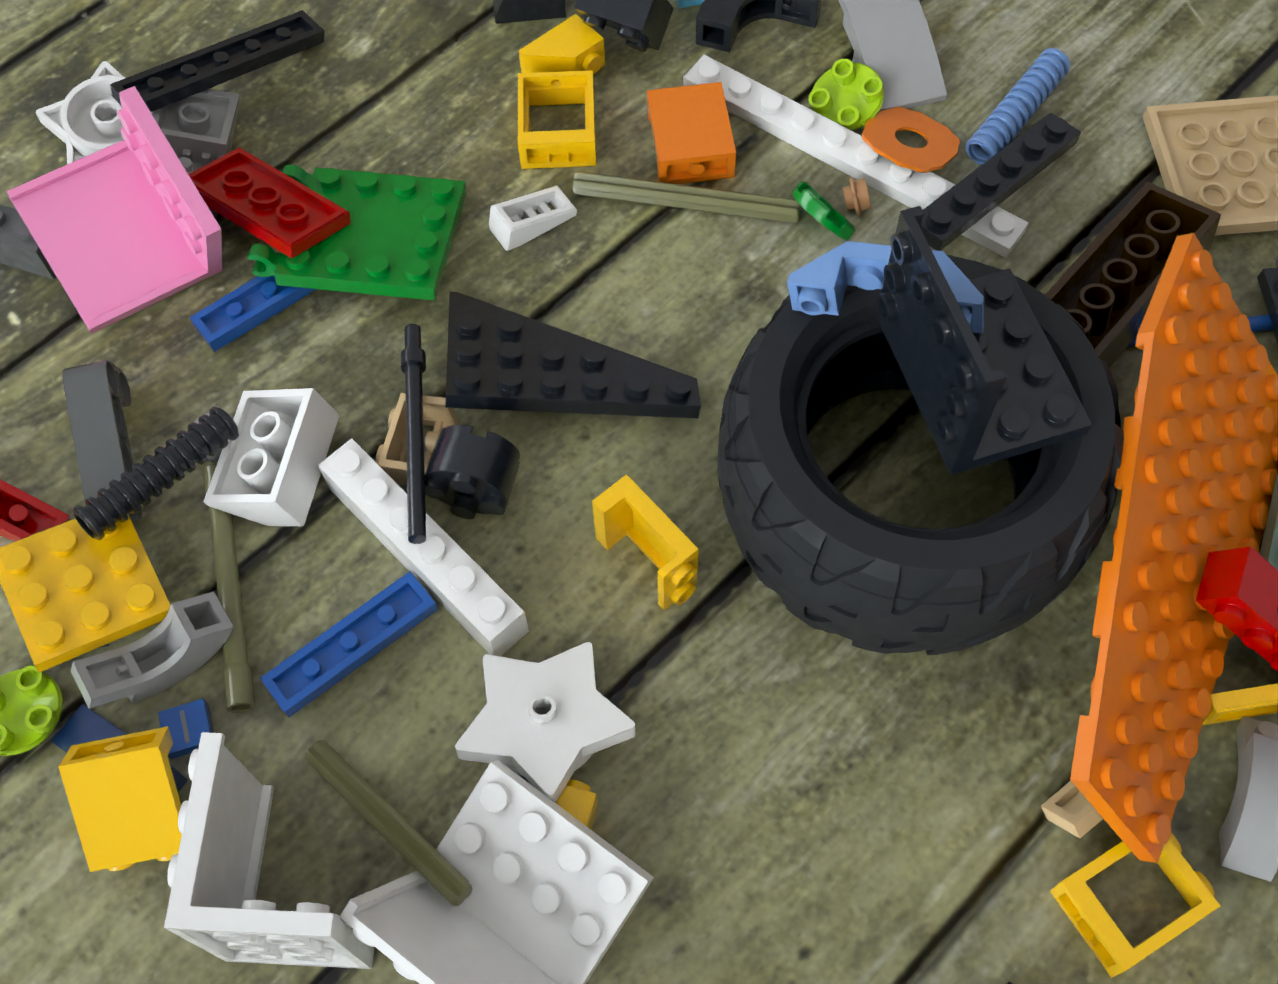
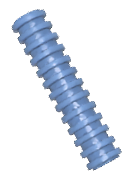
M1055 48L1045 49L967 141L965 146L966 152L974 162L982 165L1009 145L1016 134L1021 131L1022 127L1026 125L1040 105L1045 102L1046 98L1057 87L1058 83L1068 74L1071 67L1070 61L1062 51Z

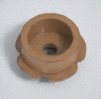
M853 177L849 179L850 186L843 187L847 210L855 209L856 214L859 216L861 215L860 211L871 209L865 178L853 181Z

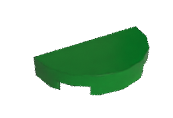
M800 181L792 191L796 201L818 222L837 236L848 241L856 231L854 229L855 226L807 181Z

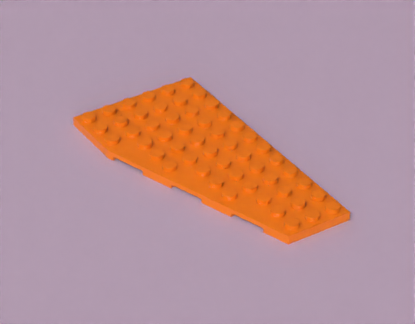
M1195 233L1176 237L1137 333L1135 346L1139 350H1143L1139 383L1134 395V416L1124 418V442L1121 465L1116 471L1114 484L1116 488L1122 490L1118 524L1113 535L1112 561H1103L1094 617L1092 636L1100 638L1095 677L1091 684L1089 716L1080 715L1070 777L1073 784L1139 861L1158 863L1163 846L1170 838L1171 821L1177 802L1183 797L1185 791V777L1191 758L1195 757L1198 750V736L1204 718L1208 716L1211 710L1210 694L1213 693L1217 677H1220L1223 672V658L1229 640L1234 636L1231 630L1217 622L1212 614L1195 601L1208 553L1249 546L1259 553V546L1266 527L1278 472V374L1268 360L1265 347L1259 344L1251 331L1247 316L1241 314L1234 302L1229 285L1220 278L1213 266L1210 253L1203 249Z

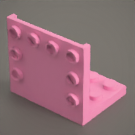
M135 86L119 92L122 109L118 110L117 114L123 125L120 131L124 140L6 191L9 199L91 334L222 271L221 228Z

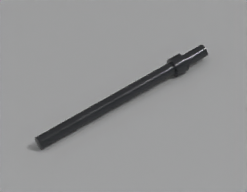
M408 324L404 328L405 349L401 351V370L405 373L408 541L413 544H421L426 541L422 373L426 370V353L421 348V327L417 324Z

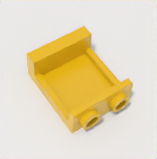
M627 474L592 500L596 539L603 547L608 550L627 535L659 569V606L666 610L674 603L679 606L686 602L697 588L699 549Z
M168 726L72 745L59 764L58 768L90 872L103 869L120 871L131 867L137 862L151 859L169 861L174 854H178L182 836L178 827L181 802L168 759V754L173 745Z

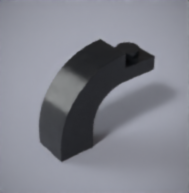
M704 0L696 17V44L730 53L740 30L749 23L761 19H779L816 28L820 15L821 0Z

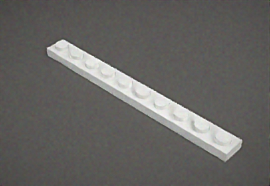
M705 54L683 77V86L722 82L728 112L857 180L865 178L866 185L910 208L921 206L923 210L955 186L952 182L932 172L921 173L900 167L874 152L863 141L861 135ZM997 206L961 235L1007 258L1026 232L1029 222Z

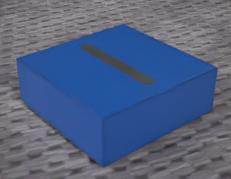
M204 698L158 712L161 728L168 726L172 737L173 745L168 754L170 759L190 754L194 749H198L202 732L214 733L209 706Z

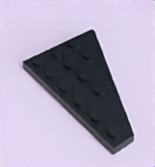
M450 292L445 408L699 418L701 403L697 378L465 294Z

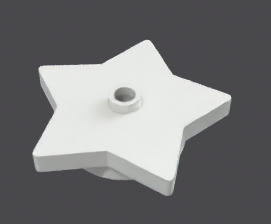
M103 61L99 65L91 79L74 87L64 100L36 110V115L40 122L66 143L67 164L124 140L120 131L123 125L117 114V111L122 108L112 97L110 84L125 79V77L107 61Z
M585 642L540 663L485 654L482 660L487 704L458 740L455 749L458 759L484 763L499 760L515 773L524 776L532 786L553 802H556L574 771L585 764L593 753L635 737L636 730L634 721L596 690L592 643Z

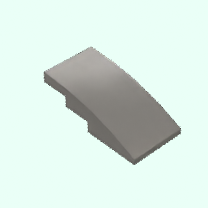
M838 0L844 12L843 27L854 50L852 62L869 66L878 73L883 82L885 95L880 111L894 107L909 109L947 99L938 56L919 0Z
M207 89L153 111L154 119L188 174L231 152L240 94ZM209 208L214 218L216 219L218 213Z

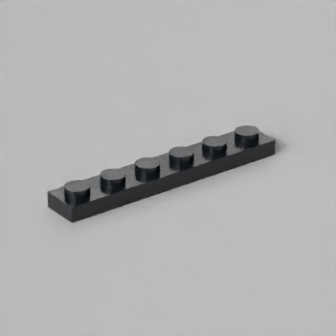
M301 10L110 84L111 94L121 105L119 92L135 86L148 109L152 112L324 42L325 30Z
M1049 113L923 209L924 217L921 230L929 246L936 251L944 249L1077 143L1081 132L1068 124L1064 119Z

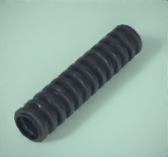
M212 407L209 410V416L201 415L198 419V424L195 422L190 423L187 427V432L184 430L179 431L176 435V440L170 438L166 441L165 448L159 446L154 450V456L146 455L143 458L144 463L142 465L140 463L132 465L131 473L127 471L121 473L120 481L114 479L110 481L109 489H99L97 491L98 497H88L85 500L86 505L84 507L80 505L74 507V517L79 525L92 538L102 540L105 537L104 532L106 530L112 532L117 528L116 523L118 521L121 523L126 522L129 513L137 514L140 511L139 506L141 504L144 506L151 503L150 497L158 498L162 495L163 488L170 489L173 487V480L181 481L184 479L185 471L192 473L196 469V463L204 464L207 461V455L213 457L217 454L218 447L224 449L229 444V439L235 441L239 437V432L231 416L221 408Z

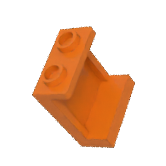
M722 82L647 90L648 120L651 121L657 155L658 181L684 184L735 178L736 149Z

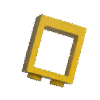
M593 70L518 73V150L521 169L597 166ZM585 104V129L531 132L530 106Z
M1172 833L1168 842L1163 846L1157 864L1191 909L1135 947L1131 946L1086 884L1088 880L1132 852L1123 841L1050 890L1111 978L1127 971L1221 906L1214 898L1215 892L1208 879L1200 872L1194 871L1182 856L1181 846Z

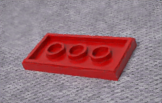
M240 147L188 174L210 209L290 258L296 257L351 223L349 211Z

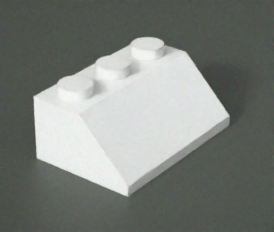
M313 388L243 391L233 418L238 427L239 437L235 441L229 439V444L222 449L204 503L212 508L266 526L304 527L321 475L318 464L326 459L340 415Z

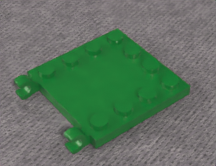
M286 165L282 173L349 211L351 223L294 258H290L284 253L279 254L267 245L253 244L248 254L249 260H256L252 270L253 275L258 277L275 276L276 284L279 286L436 300L467 193L465 181L315 167L313 175L296 165Z

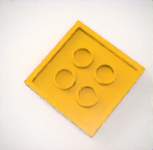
M129 515L126 522L121 523L118 521L116 523L117 528L114 531L106 530L104 532L105 537L102 540L89 536L77 520L73 519L0 547V584L38 673L159 623L166 617L170 603Z

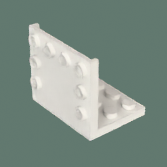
M202 732L199 748L192 751L189 760L188 772L189 778L192 781L189 800L182 803L179 811L178 827L180 833H182L179 852L172 856L168 867V884L172 888L164 928L226 962L372 969L374 948L358 940L353 933L352 927L344 923L340 915L330 913V906L304 902L297 904L296 911L276 910V903L256 900L274 787L272 785H262L224 746L225 735L223 733Z
M496 760L490 762L436 849L472 885L473 890L470 896L461 905L452 906L418 871H415L350 899L340 918L353 928V933L358 940L368 946L376 947L392 960L393 966L399 974L420 984H586L654 877L502 762Z

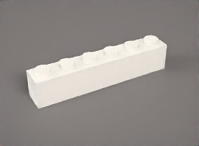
M352 438L318 464L328 488L405 568L411 571L415 578L490 655L502 656L529 632L525 612L427 513L426 541L421 544H413L408 541L407 493Z

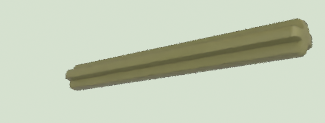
M580 171L575 173L572 183L573 193L577 195L791 223L798 221L801 207L796 199Z

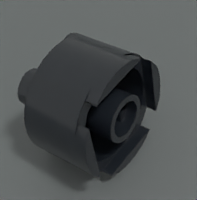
M452 425L443 428L436 440L425 472V495L450 505L451 513L464 519H473L476 513L504 514L519 469V450L504 437L488 430L486 436L482 437L471 434L473 426Z

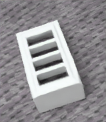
M553 186L492 205L489 229L503 248L508 251L573 218L577 214V209L558 186ZM551 203L555 210H551L547 204Z

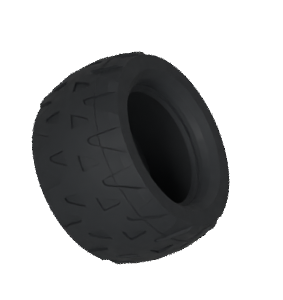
M946 254L969 280L1002 271V269L994 266L991 267L977 261ZM1014 275L1093 425L1086 435L1007 458L1013 477L1014 501L986 519L960 527L945 529L908 527L881 519L863 510L847 499L828 480L819 467L808 440V434L814 425L827 412L850 398L879 390H910L876 317L878 309L877 296L881 294L882 289L865 290L857 286L847 285L838 316L828 314L809 315L802 311L792 310L790 295H788L783 300L780 308L775 311L769 324L764 328L758 329L751 339L731 378L723 402L719 428L717 467L719 486L723 495V506L739 548L758 579L782 598L787 610L812 628L851 639L852 646L884 654L911 653L926 650L927 655H939L960 651L1007 633L1041 612L1069 587L1098 545L1110 521L1118 493V488L1114 484L1116 471L1121 465L1124 442L1118 408V391L1107 363L1099 359L1092 344L1085 335L1084 328L1061 305L1055 304L1045 294L1026 283L1025 280Z

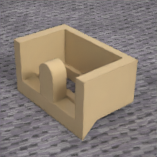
M401 393L396 408H393L389 414V430L384 444H381L377 450L376 463L398 485L407 486L405 393ZM423 395V425L434 426L433 432L428 431L425 438L427 448L424 458L425 472L441 430L448 426L460 425L454 408H445L446 398Z

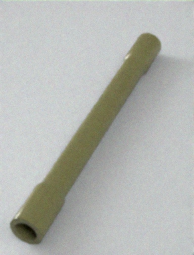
M217 463L207 465L203 469L205 496ZM208 506L218 600L233 625L231 634L223 644L227 711L242 713L254 709L256 705L252 669L248 663L233 518L230 513Z

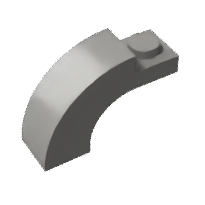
M214 591L178 601L170 605L164 620L147 635L128 645L73 661L71 673L89 709L125 697H129L133 704L172 687L198 670L223 646L232 632L233 625Z
M1243 716L1236 728L1238 777L1235 793L1227 817L1219 831L1221 866L1271 882L1278 869V725Z

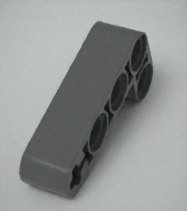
M109 360L66 368L62 373L85 500L88 497H98L97 491L99 489H109L110 481L113 479L120 481L121 473L124 471L131 473L132 465H134L123 407L131 405L130 388L123 371ZM141 505L139 506L140 511L137 514H128L131 521L142 518Z

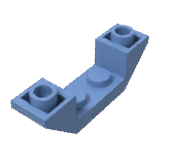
M847 241L792 272L787 280L792 310L802 311L809 315L828 314L838 316L847 285L857 286L865 290L882 289L884 267L888 265L892 250L891 246ZM932 250L972 332L982 333L984 327V296L944 251Z

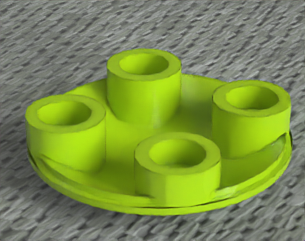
M840 59L817 80L809 94L808 100L811 110L852 131L861 128L869 119L874 118L878 114L884 101V85L878 73L869 66L852 63L849 59Z
M26 666L0 676V755L2 756L21 754L38 746L52 733L60 719L63 708L61 689L50 675L43 671L38 673L35 666Z

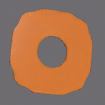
M904 107L881 110L874 118L869 119L865 123L862 133L863 141L874 152L900 167L921 173L942 169L957 156L960 145L959 138L948 127L921 112ZM902 130L916 132L925 138L927 145L922 148L905 146L897 140L895 133Z

